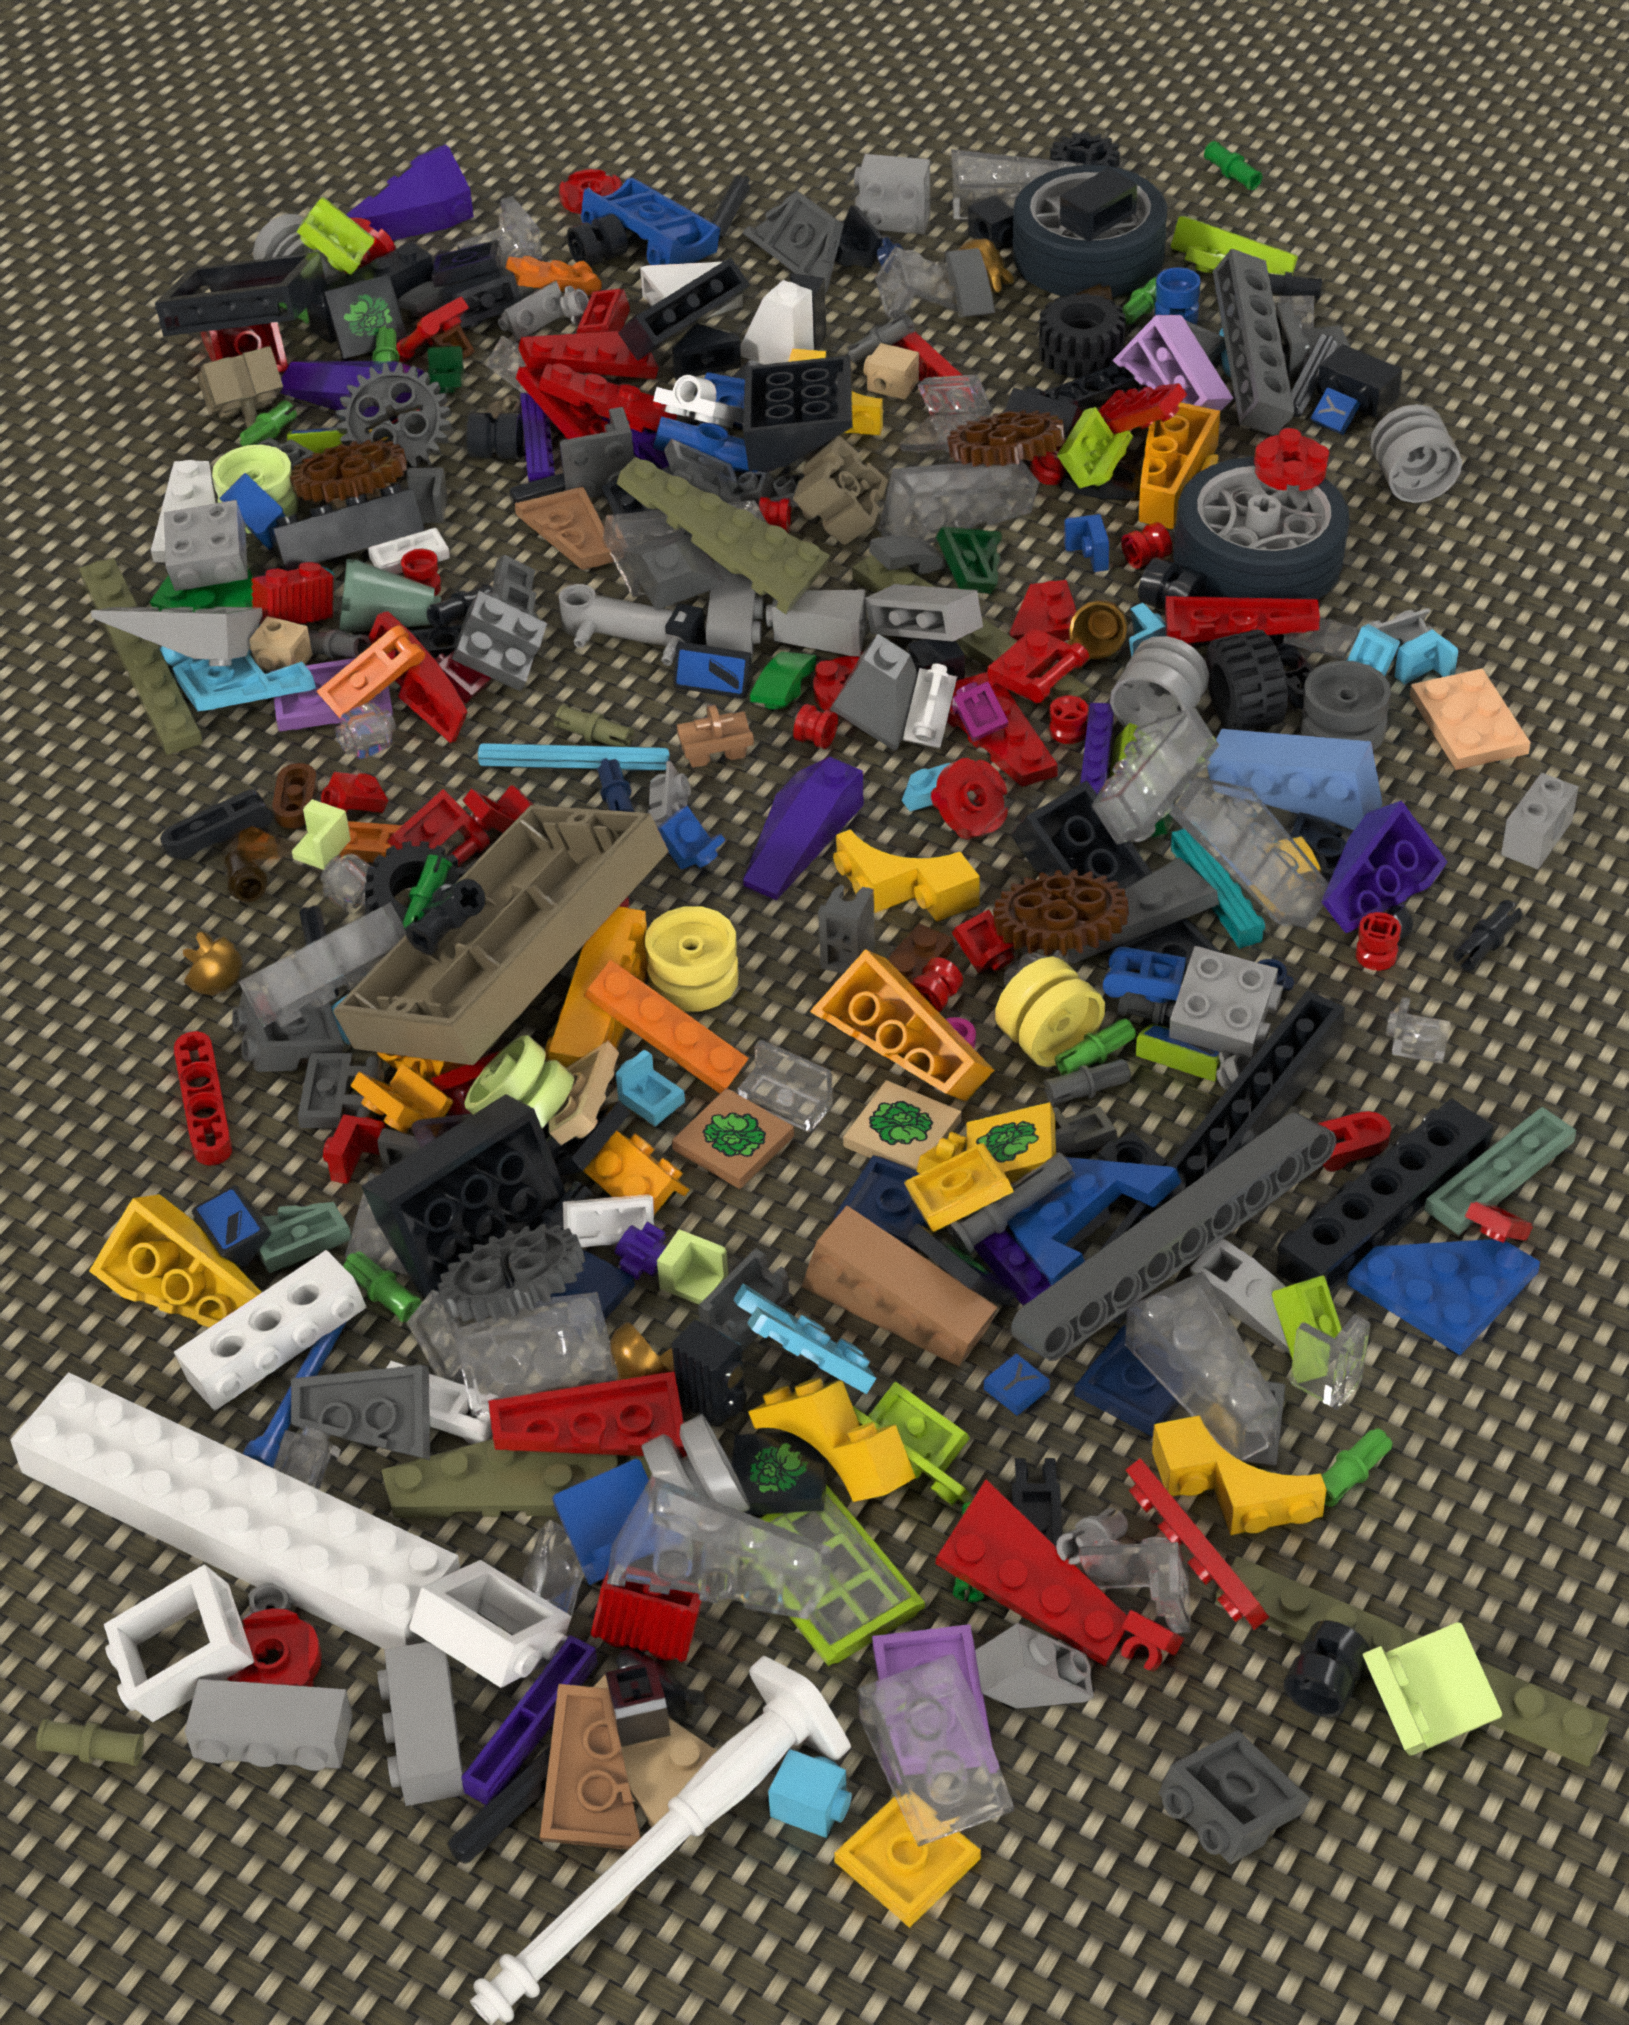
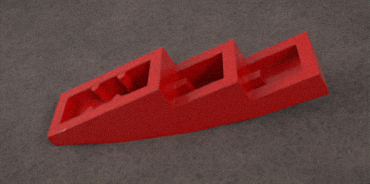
M389 611L378 614L368 637L371 645L390 629L400 625L409 634L408 640L412 644H418L425 652V658L420 664L410 667L394 680L402 687L398 697L448 742H455L468 714L455 687L436 660L406 627ZM392 650L387 656L392 660L400 653L398 650Z

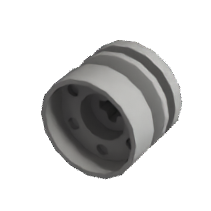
M284 214L272 219L261 229L255 239L253 249L254 260L319 252L327 285L339 279L341 272L328 262V257L318 249H310L301 241V235L297 233V230L304 219L297 214Z
M1419 404L1402 406L1388 413L1378 422L1371 435L1370 447L1392 493L1402 501L1419 503L1441 496L1454 485L1461 473L1462 459L1451 436H1449L1440 415L1431 407Z
M1169 636L1151 637L1142 641L1111 691L1110 704L1115 717L1124 727L1129 723H1133L1162 740H1169L1178 736L1185 728L1194 712L1195 706L1208 687L1210 674L1205 660L1196 649L1182 640Z

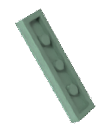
M1541 1107L1426 1199L1425 1211L1457 1235H1460L1475 1223L1464 1217L1471 1202L1475 1203L1476 1201L1497 1205L1570 1146L1575 1140L1577 1130L1544 1107Z

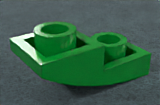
M783 651L778 653L758 677L750 693V702L764 703V706L768 709L787 707L788 703L801 695V681L803 678L815 671L816 655Z

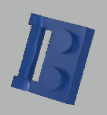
M1128 947L1115 948L1109 957L1111 970L1105 975L1103 990L1112 998H1119L1126 992L1145 995L1144 997L1147 1000L1157 1003H1166L1170 1000L1176 1001L1182 984L1186 958ZM1131 969H1138L1140 970V973H1134L1129 971Z

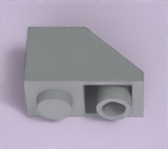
M1015 1624L975 1650L982 1694L1011 1707L1019 1709L1087 1702L1094 1698L1090 1677L1091 1668L1087 1655L1024 1625Z

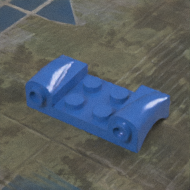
M633 177L628 178L614 193L606 196H600L590 188L584 189L581 211L582 223L587 222L591 224L595 218L608 213L614 214L623 227L631 229L639 234L640 238L648 240L647 260L650 265L696 263L717 252L720 227Z

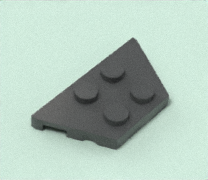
M796 190L780 206L772 208L765 214L767 220L756 228L748 226L743 231V234L795 274L825 278L826 294L844 224Z

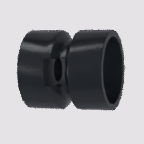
M612 213L593 219L591 224L584 222L567 230V244L575 263L585 261L590 267H593L603 262V258L611 260L627 252L628 242L625 230L619 219Z
M471 412L467 423V449L470 459H490L493 453H496L500 459H521L523 451V421L521 414L500 413L494 419L491 413Z
M1155 557L1150 561L1141 577L1138 588L1139 601L1157 609H1162L1165 607L1166 596L1205 597L1207 576L1187 567L1180 570L1179 565Z
M1329 1620L1317 1621L1311 1626L1301 1646L1300 1655L1294 1659L1284 1679L1283 1687L1288 1697L1296 1705L1314 1715L1326 1718L1341 1715L1354 1692L1355 1682L1360 1679L1367 1665L1363 1657V1653L1371 1650L1367 1641L1355 1630L1344 1624Z

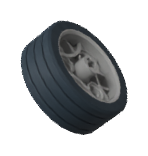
M1070 166L1047 172L1035 178L1020 191L1014 202L1013 260L1017 270L1026 280L1040 289L1063 297L1079 293L1100 283L1101 286L1110 285L1112 297L1130 293L1146 285L1149 280L1159 273L1165 259L1167 203L1163 194L1154 184L1138 174L1120 168L1109 167L1137 184L1136 213L1088 242L1060 225V196L1109 166Z
M1254 457L1230 459L1220 462L1194 475L1182 490L1178 501L1174 535V562L1179 565L1180 570L1187 567L1207 576L1205 597L1319 599L1327 594L1336 584L1342 569L1350 523L1349 508L1342 493L1326 478L1321 484L1309 490L1299 491L1300 485H1287V491L1269 487L1257 478Z

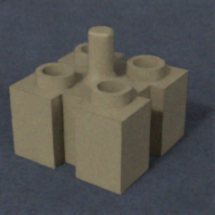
M271 346L246 352L233 358L227 357L205 363L197 375L209 416L219 414L220 419H225L240 414L239 409H241L247 428L256 422L255 420L258 416L256 410L273 405L272 401L277 399L278 392L283 388Z
M838 435L808 455L802 471L804 478L799 481L793 500L802 509L806 519L812 520L819 515L823 519L822 524L825 531L845 546L874 526L880 508L876 502L883 498L888 479L869 462L863 465L856 458L858 452Z

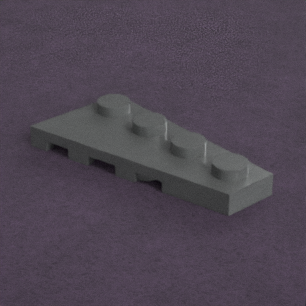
M1179 857L1125 889V896L1128 897L1129 916H1127L1128 924L1122 925L1121 934L1112 933L1111 942L1099 940V948L1085 945L1083 946V953H1079L1073 948L1068 949L1067 954L1064 956L1073 964L1219 905L1217 890Z

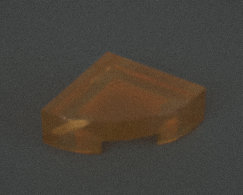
M253 826L239 832L237 850L246 852L251 860L279 859L277 843L273 835L271 836L260 830V828Z

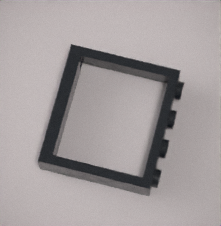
M319 252L190 268L155 302L163 337L295 320L327 283ZM209 285L211 292L202 293L201 286ZM284 302L288 312L281 313L279 303Z

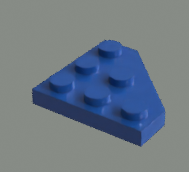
M1495 1239L1375 1246L1349 1272L1347 1285L1461 1355L1538 1274L1540 1261L1507 1241L1502 1243Z

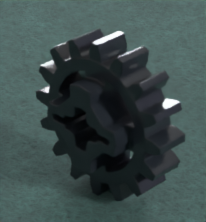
M1089 132L1072 133V138L1062 136L1061 142H1054L1053 148L1050 149L1051 170L1079 165H1104L1117 168L1120 165L1119 145L1112 144V138L1103 140L1100 133L1094 137L1090 136Z

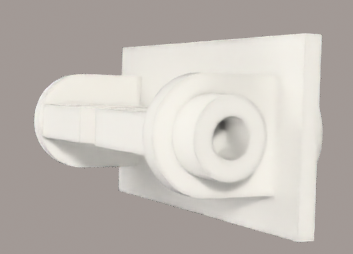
M933 664L929 670L919 668L902 740L940 749L957 677L946 673V666Z

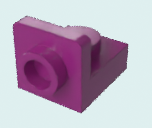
M988 681L979 686L977 682L967 684L956 692L957 696L953 697L952 708L955 714H959L972 742L1008 726L1009 722Z

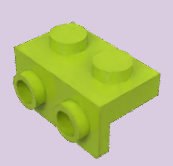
M324 197L318 200L297 230V233L301 235V241L312 250H320L328 257V262L340 272L345 270L350 275L359 266L364 254L375 241L373 236Z
M1096 407L1084 410L1057 457L1079 488L1090 485L1100 486L1109 481L1113 476V470L1119 460L1126 454V448L1131 442L1133 435L1129 430L1113 434Z

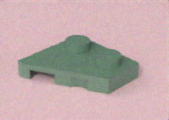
M334 1202L315 1203L306 1207L296 1205L278 1207V1215L261 1217L272 1233L257 1253L267 1271L272 1273L325 1250H331L338 1245L352 1240L349 1226Z

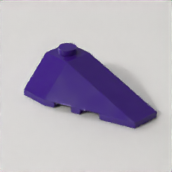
M446 144L417 156L410 162L412 167L399 178L394 175L387 181L389 186L375 197L368 196L346 214L349 218H363L370 221L369 227L374 228L377 232L382 228L392 240L447 229L474 217L470 187L450 148Z
M291 362L281 378L283 388L278 393L336 411L346 409L341 404L340 397L351 398L347 385H353L358 388L360 383L357 375H361L365 379L371 378L369 372L371 367L375 369L377 374H381L384 363H387L390 372H395L398 362ZM402 364L404 373H408L411 366ZM416 368L419 378L422 374H424L423 370ZM401 393L396 397L395 401L397 403H405L409 401L412 394ZM375 406L368 407L363 412V416L373 417L378 413L379 408Z
M827 757L798 771L775 796L743 878V886L778 900L863 807V770L832 757Z
M1401 800L1368 812L1349 836L1321 902L1342 930L1348 933L1359 927L1360 921L1364 916L1370 913L1384 912L1406 901L1408 897L1430 887L1448 861Z

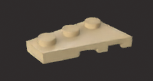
M609 1041L566 1068L573 1074L574 1083L563 1105L554 1117L549 1120V1133L560 1145H563L575 1136L583 1138L594 1129L598 1122L596 1116L600 1106L606 1099L605 1091L615 1074L613 1069L619 1052Z
M606 1675L594 1687L608 1688ZM669 1717L671 1736L621 1747L633 1802L636 1801L644 1812L651 1828L669 1812L668 1802L670 1799L680 1793L705 1762L717 1751Z

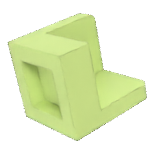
M312 799L303 809L308 833L292 850L293 859L326 870L351 841L346 811Z
M679 1229L657 1260L660 1289L700 1304L728 1276L726 1248Z

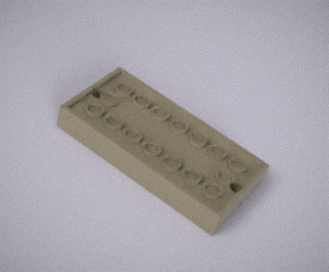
M530 805L458 880L471 879L481 885L485 893V905L482 911L475 916H470L460 928L450 930L438 942L439 948L432 955H426L414 948L405 935L334 1009L333 1013L353 1048L474 1065L669 852L651 813Z

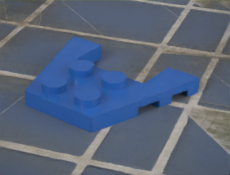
M1065 1157L1072 1166L1075 1176L1007 1221L1008 1226L1005 1228L1023 1251L1029 1254L1037 1269L1047 1277L1052 1286L1085 1262L1082 1253L1065 1246L1070 1239L1121 1194L1155 1207L1181 1183L1177 1170L1167 1166Z

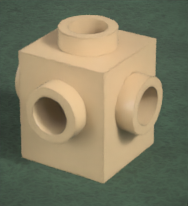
M267 616L249 639L253 660L260 669L265 671L279 670L301 661L306 664L313 655L308 627Z

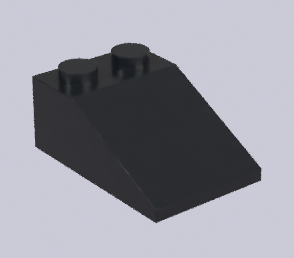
M1087 780L1027 815L1010 834L1032 867L1039 873H1045L1048 877L1054 876L1056 870H1060L1063 875H1069L1071 871L1077 870L1078 876H1083L1091 871L1093 872L1094 879L1105 875L1107 876L1108 883L1117 881L1118 889H1127L1152 874V871Z

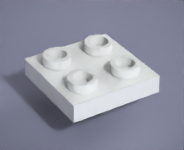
M685 375L676 381L673 391L656 387L653 401L666 404V412L733 428L734 421L744 423V409L716 402L715 386L707 379ZM697 388V396H694L695 389Z

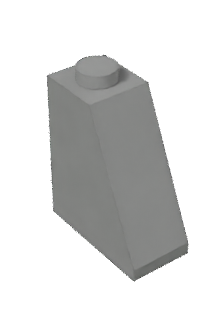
M806 590L786 615L776 608L778 601L774 599L773 604L767 605L766 608L767 627H773L774 641L849 656H861L867 627L865 590Z

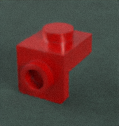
M334 772L328 786L324 788L321 795V803L342 809L346 813L348 809L383 813L389 801L376 777L365 773L357 775Z
M513 785L509 786L498 802L473 788L470 789L462 800L473 812L470 817L481 828L490 831L493 827L502 833L530 805H533Z
M989 909L956 926L952 931V935L978 974L990 967L994 971H998L1015 959L1013 955L1016 950L1014 949V943L1005 944L1003 936L997 935L994 916Z
M343 1114L334 1136L327 1138L323 1149V1160L328 1163L331 1181L348 1184L362 1152L380 1155L377 1140L382 1129H386L384 1122L369 1117Z

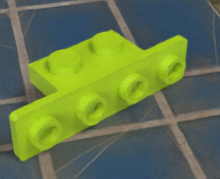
M1186 216L1178 218L1171 242L1172 249L1186 253L1184 260L1195 263V269L1205 273H1213V270L1231 248L1266 260L1268 273L1285 275L1287 271L1292 272L1293 276L1298 259L1296 254Z
M897 1382L892 1384L868 1416L853 1406L860 1426L874 1422L876 1429L896 1424L916 1476L915 1479H918L923 1473L935 1483L932 1485L931 1490L952 1506L957 1500L967 1503L974 1499L962 1485L944 1473L970 1439L965 1431Z

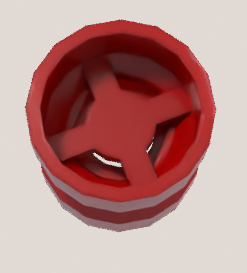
M1062 446L1056 447V451L1046 452V456L1033 457L1034 460H1032L1029 470L1030 474L1037 481L1046 485H1056L1062 481L1066 469L1057 457Z
M1156 521L1144 526L1142 532L1135 530L1123 535L1121 547L1127 562L1133 568L1138 569L1148 565L1151 559L1155 557L1164 558L1169 556L1172 552V541L1165 526Z
M423 548L414 549L404 554L401 559V566L405 578L435 588L434 596H437L441 591V579L437 573L439 570L437 555L433 551Z
M1375 912L1364 916L1360 921L1356 959L1363 967L1381 971L1389 969L1397 961V943L1400 940L1401 925L1394 916Z
M935 957L924 966L922 975L915 977L911 984L940 1013L947 1005L948 997H953L963 986L964 980L961 972L952 962L945 958Z

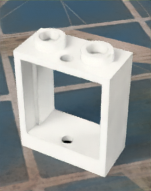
M479 1560L422 1586L409 1629L502 1688L521 1677H527L531 1672L552 1660L568 1638L566 1633L572 1616L487 1563ZM481 1615L485 1616L486 1618H488L489 1620L493 1621L494 1623H496V1624L499 1625L500 1627L504 1628V1629L507 1630L508 1632L512 1633L513 1635L507 1633L506 1631H504V1630L501 1629L500 1627L496 1626V1625L493 1624L492 1622L488 1621L487 1619H485V1618L482 1617Z
M205 1564L104 1624L109 1644L105 1648L112 1665L118 1670L121 1684L117 1686L119 1696L130 1711L137 1710L152 1722L193 1699L198 1679L223 1681L255 1662L229 1584ZM199 1609L210 1643L147 1680L137 1645Z

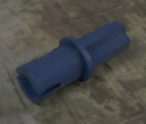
M607 758L601 760V766L597 770L602 784L600 792L602 800L607 803L611 811L635 812L630 800L632 789L630 784L624 779L619 761L616 759L608 760Z

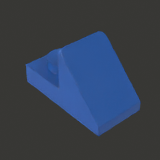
M244 473L219 499L222 502L237 500L245 527L263 546L270 550L273 545L268 528L277 526L275 519L286 515L283 513V508Z

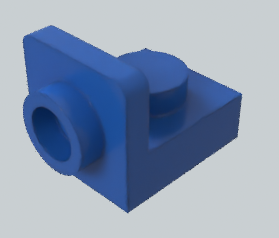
M1101 514L1065 519L1064 546L1066 551L1082 550L1084 558H1090L1094 572L1109 570V540Z
M688 806L679 809L658 827L669 854L681 870L694 864L698 868L707 865L718 856L715 849L725 841L722 834L710 838Z

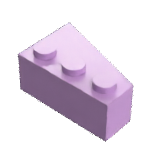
M1155 315L1112 360L1119 367H1125L1135 375L1134 379L1141 385H1147L1153 390L1159 385L1179 383L1188 394L1181 403L1221 411L1233 399L1182 315Z

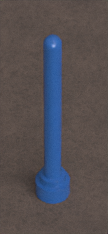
M347 1321L314 1343L295 1378L317 1376ZM291 1386L263 1436L250 1441L242 1453L275 1470L281 1462V1447L279 1444L291 1424Z

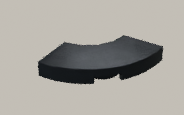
M1299 812L1289 839L1302 836L1312 849L1321 868L1318 884L1328 886L1347 842L1341 837V831L1333 825L1313 815Z

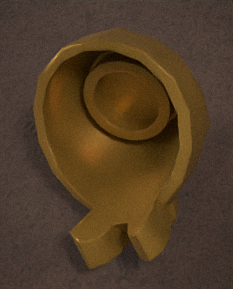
M973 239L967 241L958 249L979 248L987 271L991 292L999 293L1001 291V281L1005 285L1014 283L1013 275L1004 268L1000 252L990 240Z
M1103 599L1087 602L1077 610L1071 620L1069 629L1070 641L1067 644L1079 643L1083 645L1089 653V659H1101L1112 655L1119 650L1126 639L1128 622L1124 612L1115 603Z
M197 933L196 939L200 945L197 951L189 948L183 949V956L193 963L184 983L200 994L214 996L220 992H225L237 983L243 965L241 955L235 949L234 944L225 936L213 942L207 933Z
M628 1322L624 1323L614 1332L609 1344V1365L616 1380L674 1371L672 1348L659 1356L652 1350L639 1331Z

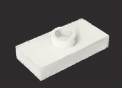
M437 528L368 548L369 558L374 567L394 574L402 573L401 559L404 554L414 549L423 548L433 551L437 555L438 562L450 558L449 548Z
M646 1194L563 1202L564 1229L569 1228L572 1235H577L581 1247L618 1244L625 1231L631 1225L640 1230L643 1229L647 1221L654 1225L653 1196Z

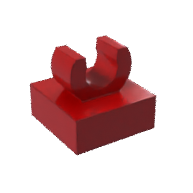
M1130 1610L1122 1628L1136 1636H1132L1124 1642L1121 1656L1131 1660L1138 1647L1146 1646L1149 1650V1658L1145 1662L1144 1668L1154 1672L1162 1662L1161 1649L1176 1655L1184 1637L1148 1617Z

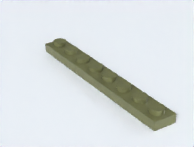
M873 555L852 567V578L874 593L894 584L934 587L905 567L897 570H888ZM982 618V628L957 639L956 642L964 653L988 668L989 665L1013 646L1017 640ZM1052 664L1049 668H1047V669H1046L1041 675H1039L1038 677L1040 678L1042 675H1044V674H1045L1050 668H1052L1054 665ZM1067 674L1050 689V694L1041 704L1050 709L1052 701L1062 696H1076L1088 702L1090 700V688Z
M114 557L96 561L79 568L82 582L95 609L138 607ZM103 623L165 754L169 755L203 744L201 732L157 644Z
M1237 1556L1231 1566L1234 1573L1269 1616V1619L1263 1624L1304 1642L1311 1626L1317 1621L1323 1620L1339 1622L1352 1628L1367 1641L1371 1650L1382 1646L1384 1651L1388 1652L1423 1637ZM1220 1588L1218 1589L1216 1594V1604L1218 1605L1221 1604L1218 1602L1217 1598L1223 1594ZM1479 1661L1502 1711V1717L1489 1724L1586 1767H1590L1607 1729L1610 1717Z

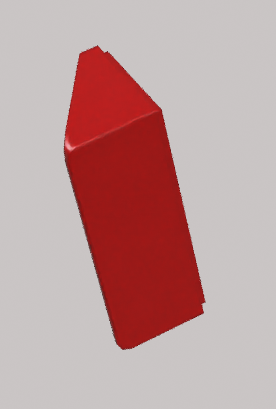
M624 289L593 291L576 330L577 334L620 331L624 327L630 312V306Z

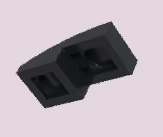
M1118 462L1109 481L1100 486L1090 485L1079 488L1067 472L1061 489L1101 499H1133L1141 482L1142 470Z

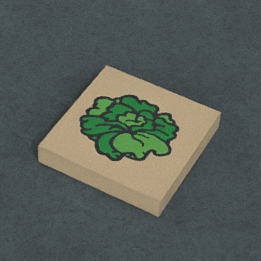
M886 1080L844 1135L843 1145L845 1148L871 1158L875 1155L916 1170L920 1155L938 1145L940 1138L948 1140L949 1133L955 1131L961 1122V1111Z

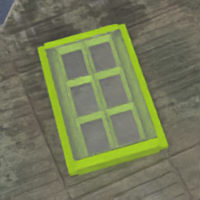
M827 1484L824 1511L767 1514L739 1530L737 1535L730 1538L733 1548L827 1666L841 1662L872 1643V1636L887 1634L915 1617L917 1612L925 1608L923 1599Z

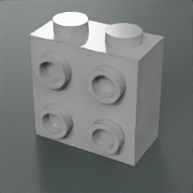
M865 154L861 167H856L854 185L859 187L860 195L856 197L855 206L860 208L877 230L925 234L930 219V159Z
M237 500L164 512L165 564L175 591L248 579L246 529Z
M1195 946L1170 1018L1169 1038L1219 1052L1227 1050L1231 1055L1242 1053L1251 1061L1256 1047H1262L1267 1041L1271 1023L1265 1022L1268 1010L1276 1011L1279 1005L1283 986L1277 985L1278 968Z

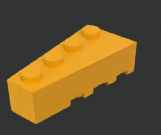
M1180 402L1177 405L1180 408L1179 411L1171 419L1165 422L1159 419L1148 426L1140 483L1139 522L1152 524L1157 521L1164 525L1165 528L1174 529L1178 501L1184 486L1194 475L1200 472L1205 458L1214 454L1218 447L1219 410Z
M618 906L583 945L564 1005L560 1011L554 1036H550L546 1044V1061L557 1060L567 1068L607 1041L617 1050L626 1026L585 998L584 994L610 959L645 984L648 977V962L645 953V936L647 931L645 911Z
M867 949L862 952L810 1011L942 1092L963 1101H967L995 1071L886 958Z

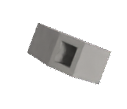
M1223 1238L1205 1251L1190 1268L1195 1290L1290 1354L1272 1299L1273 1291L1286 1286L1254 1258Z

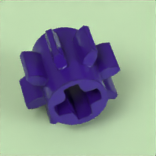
M648 1221L642 1230L631 1225L625 1231L615 1249V1254L622 1258L619 1263L620 1269L634 1276L636 1280H639L643 1272L654 1277L658 1273L657 1260L667 1247L663 1244L666 1236H664L665 1232Z

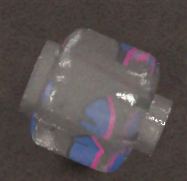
M368 702L344 712L339 719V725L336 726L335 732L346 754H353L357 758L365 759L390 747L392 732L396 730V724L387 709L382 711L376 704Z
M347 854L343 857L335 856L326 865L320 879L323 882L324 896L348 913L355 914L365 907L366 874L369 867H374L355 854Z

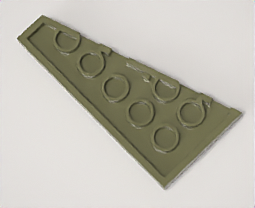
M635 457L620 471L617 485L647 508L660 509L668 516L666 523L675 530L682 526L693 535L691 538L692 543L732 574H743L753 582L751 588L762 596L766 592L778 601L776 608L785 615L828 564L831 555L821 551L815 544L801 541L788 534L783 528L770 525L754 517L751 512L738 509L722 501L719 496L704 492L690 485L684 478L672 476L658 469L650 461Z
M490 1439L430 1456V1461L418 1459L381 1470L394 1518L451 1517L455 1512H482L483 1517H501V1511H526V1516H559L552 1501V1497L556 1493L629 1461L639 1459L661 1509L668 1510L653 1482L652 1472L645 1456L495 1450L494 1441Z

